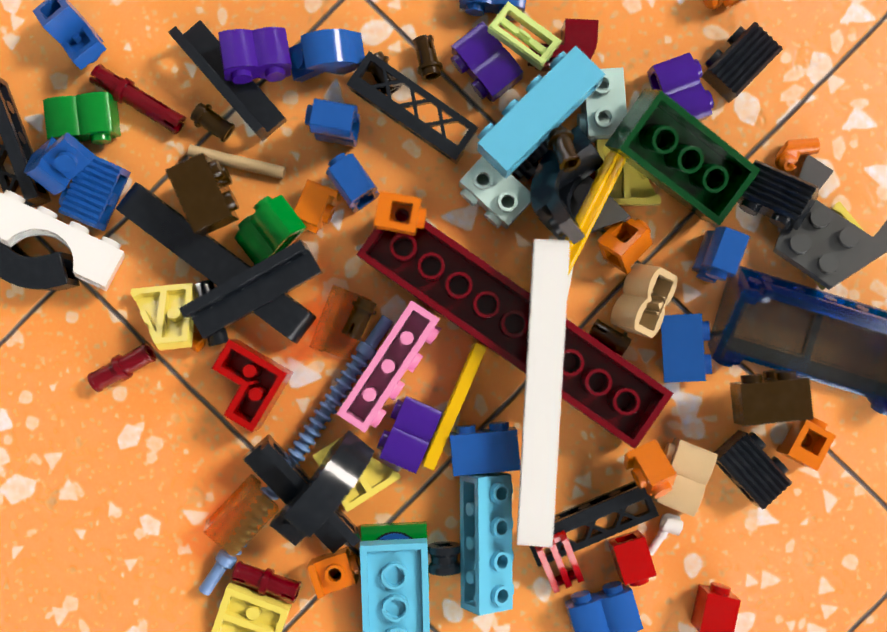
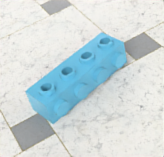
M577 46L569 53L562 51L550 64L552 69L544 77L538 75L530 82L526 88L528 93L520 101L514 99L502 111L504 117L496 125L489 123L479 133L477 138L480 141L477 145V151L505 179L548 138L549 133L553 129L559 127L601 85L605 73Z
M502 472L460 476L461 608L479 616L513 609V485L511 483V474Z

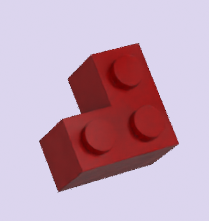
M229 339L211 368L240 385L223 415L251 432L257 431L262 427L294 373L238 339Z

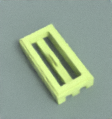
M510 2L505 4L487 30L488 33L540 71L562 42V40ZM507 14L549 44V47L546 48L526 31L506 19ZM499 25H501L503 28H505L506 30H508L510 33H512L514 36H516L518 39H520L521 41H523L525 44H527L529 47H531L533 50H535L536 52H538V53H539L540 55H542V56L540 57L539 55H537L535 52H533V51H532L531 49H529L527 46H525L524 44H522L520 41H518V40H517L516 38H514L512 35H510V34L507 33L505 30H503L501 27H499Z

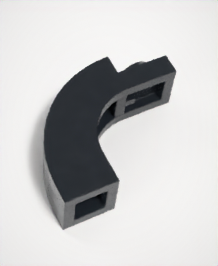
M579 125L570 131L574 135L573 144L581 159L580 166L573 171L563 172L559 168L554 151L549 149L536 168L530 190L534 212L550 231L554 229L559 237L566 234L573 244L585 238V235L571 212L570 202L572 195L581 181L599 169L604 162Z
M0 242V278L19 287L45 291H59L80 286L78 278L73 273L72 254L56 252L44 256L31 257L19 247L18 243L9 247Z
M348 430L329 449L321 465L307 484L274 516L269 526L295 546L306 536L310 538L328 520L355 486L375 451Z

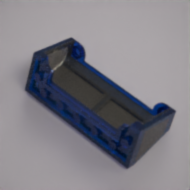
M739 266L735 277L727 278L710 335V341L708 342L712 359L726 367L740 365L743 360L776 370L796 371V376L808 377L812 381L864 396L871 403L870 406L873 410L887 415V310L743 266Z

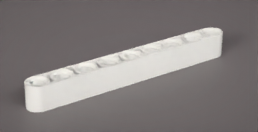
M534 239L517 545L552 547L570 253L569 240Z

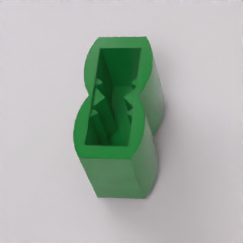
M91 92L77 96H59L43 100L48 140L51 137L58 140L68 132L79 142L91 140L92 144H109L112 142L111 138L121 136L118 104L109 92Z
M282 195L273 199L270 196L261 199L253 207L255 213L246 217L238 224L240 230L234 239L254 265L288 247L306 229L305 224Z

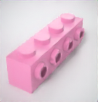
M411 300L337 412V415L364 433L370 425L377 428L387 413L382 409L388 398L395 400L405 385L400 381L406 370L413 373L423 358L418 352L425 342L431 345L442 329L437 326L440 319Z

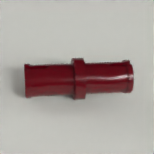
M144 342L141 346L123 356L118 354L112 357L110 363L89 373L87 376L88 382L96 392H101L104 388L120 379L127 380L131 378L133 372L156 361V354L147 342Z
M238 561L231 579L233 583L236 582L257 589L260 595L265 596L268 593L289 600L292 603L296 601L301 587V581H295L274 574L275 570L267 568L263 570L245 564L242 561Z

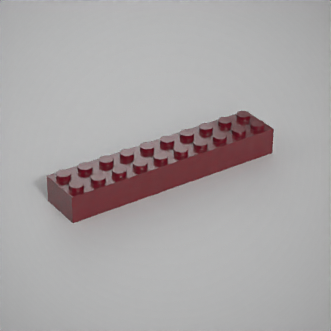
M400 210L396 214V219L400 222L406 221L409 217L408 212L405 210ZM425 221L424 229L417 228L416 236L378 230L376 228L372 231L356 254L361 260L526 374L529 292L427 221ZM566 319L561 399L634 449L637 448L674 393Z

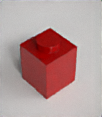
M639 530L607 539L618 577L624 585L630 584L632 587L641 586L648 583L649 578L657 576L646 538Z
M711 582L710 586L699 584L690 623L698 632H734L741 600L731 592L729 586L716 582Z

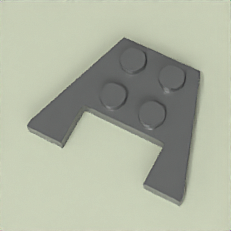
M808 155L802 164L799 178L819 186V191L834 170ZM816 200L798 230H794L792 227H789L787 230L780 229L773 252L830 290L887 253V220L872 237Z

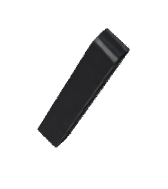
M137 182L134 183L116 207L121 214L217 286L251 268V266L208 234L201 236L194 233L187 218ZM287 293L253 312L296 344L317 318Z

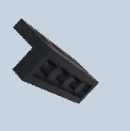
M201 20L184 34L176 26L168 32L262 141L287 121L253 80L247 84H235L232 81L224 80L219 41Z
M370 51L347 83V86L353 93L455 164L461 159L464 154L463 150L478 130V126ZM371 63L383 70L384 83L370 85L362 79ZM388 74L396 80L389 82ZM400 85L408 87L411 92L412 102L397 104L392 100L390 87ZM386 88L387 96L380 92L379 89ZM415 93L421 96L423 100L416 101ZM426 104L435 106L438 109L439 121L425 123L420 120L417 106ZM413 107L414 115L405 108ZM442 112L451 118L443 120ZM459 123L468 131L460 143L456 145L446 138L444 125ZM440 126L442 134L432 127Z
M0 78V135L3 140V145L0 144V186L4 194L6 190L15 193L19 185L26 200L24 204L35 208L52 200L45 188L24 173V168L34 152L8 83ZM7 155L15 172L14 175L6 172L3 165Z
M299 240L180 307L179 310L184 318H192L202 338L207 339L323 272L307 244Z
M269 434L243 456V460L286 505L311 479ZM339 507L314 533L333 554L347 541L353 547L361 541L356 525Z
M635 481L554 515L553 535L561 531L567 533L583 525L588 526L583 539L578 541L569 539L572 550L575 552L655 518L659 514L645 488L640 489ZM644 500L648 511L636 516L625 512L627 506ZM613 512L618 513L614 525L611 527L603 528L595 524L599 518ZM623 516H626V517L629 518V519H627V520H625V521H622ZM593 529H596V530L599 531V532L594 533V534L591 535ZM562 542L556 543L560 556H566L564 547L561 548ZM530 546L538 567L542 566L535 547ZM552 552L545 554L548 563L554 561Z

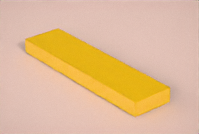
M473 343L423 458V466L433 471L487 347L481 344Z

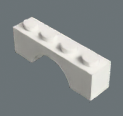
M6 190L4 194L0 192L1 243L12 247L19 241L31 236L55 238L71 251L75 277L107 292L125 258L124 251L120 249L121 245L118 242L105 236L101 240L88 234L90 232L88 228L74 221H71L68 225L57 220L58 215L43 206H38L36 210L24 204L26 200L12 191Z

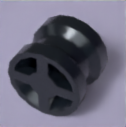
M442 541L428 544V553L431 555L432 560L428 565L430 574L449 576L461 572L460 562L458 561L460 543Z

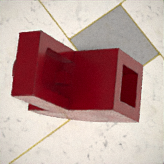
M565 18L561 29V45L554 51L549 61L547 60L541 71H550L552 69L550 67L552 61L562 51L569 53L575 46L591 60L597 47L599 20ZM542 44L546 48L549 47V44ZM531 47L529 48V49H531L533 52H535L537 55H539L540 57L542 56V55H540L538 52H536L535 50H533Z

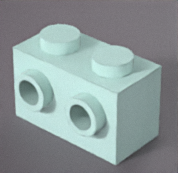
M623 67L601 69L605 73L601 85L581 104V114H577V125L581 127L591 143L597 139H609L627 114Z
M483 156L459 181V187L462 189L460 195L472 206L478 203L486 211L484 217L496 228L502 225L507 230L531 203L530 191L512 174L505 179Z

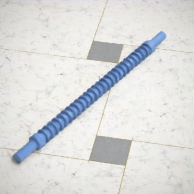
M381 316L365 342L360 341L356 347L357 354L351 355L352 362H346L347 369L340 371L342 374L341 378H335L337 384L330 386L331 393H326L324 395L326 400L319 402L321 408L314 410L316 414L314 417H309L310 424L303 426L305 429L304 433H298L300 439L293 441L294 448H288L289 456L298 465L299 461L305 460L304 454L311 452L309 446L316 444L314 441L315 437H321L319 432L321 429H326L325 422H331L330 415L337 413L335 410L336 406H342L340 400L347 398L345 393L347 390L351 391L353 389L351 384L358 382L356 376L363 374L361 371L362 367H368L367 360H372L376 355V347L393 323L386 316ZM269 486L261 488L263 494L256 496L257 503H251L252 510L245 512L247 518L240 519L242 525L235 527L236 534L229 536L231 541L225 542V549H221L215 556V565L199 587V591L204 595L209 596L226 570L233 568L237 562L236 555L242 554L241 547H247L246 540L253 538L251 532L258 530L256 525L263 523L262 516L269 514L267 508H273L274 504L272 501L279 499Z

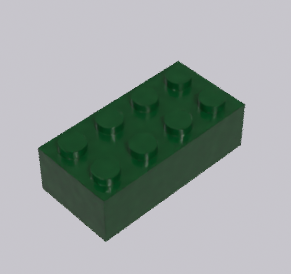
M656 89L643 90L605 144L611 151H616L625 157L627 163L699 218L718 226L721 225L760 171L759 168L663 91Z

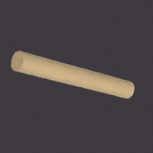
M190 145L187 152L189 158L204 153L212 160L217 159L220 165L279 179H284L286 174L285 166L204 147Z

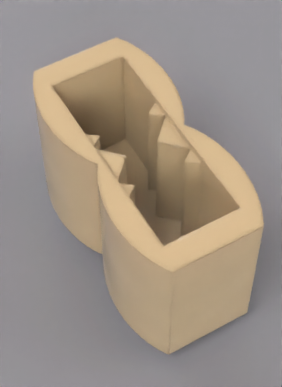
M635 263L631 267L630 273L626 275L623 294L617 299L612 309L611 324L627 332L653 338L662 325L665 306L674 296L678 277L662 267Z
M674 438L673 442H668L663 450L677 473L674 485L672 486L673 489L662 497L654 498L652 496V500L694 517L714 470L718 454Z

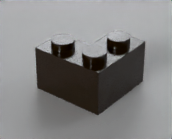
M201 153L165 170L194 233L205 236L239 220L235 211L239 209V205L229 187L233 181L224 165L220 166L217 159L212 160L204 153Z
M768 370L763 371V377L762 374L742 375L741 382L730 383L733 420L736 424L750 426L814 419L810 378L796 376V371Z

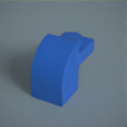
M45 0L33 10L42 27L62 45L72 62L80 70L88 64L95 62L107 50L102 43L104 41L68 0Z
M323 29L300 36L301 43L289 48L292 77L294 81L300 82L324 72L345 75L356 70L365 58L361 33L345 29Z
M66 132L58 140L51 137L30 156L24 168V173L51 194L57 195L67 188L73 177L93 161L95 154Z

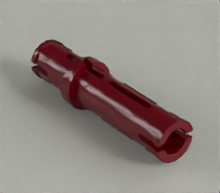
M98 64L90 74L92 76L89 77V81L112 94L113 99L118 103H126L164 126L173 134H177L184 126L183 122L186 121V117L183 114L178 113L140 90L129 78L123 79L101 64Z

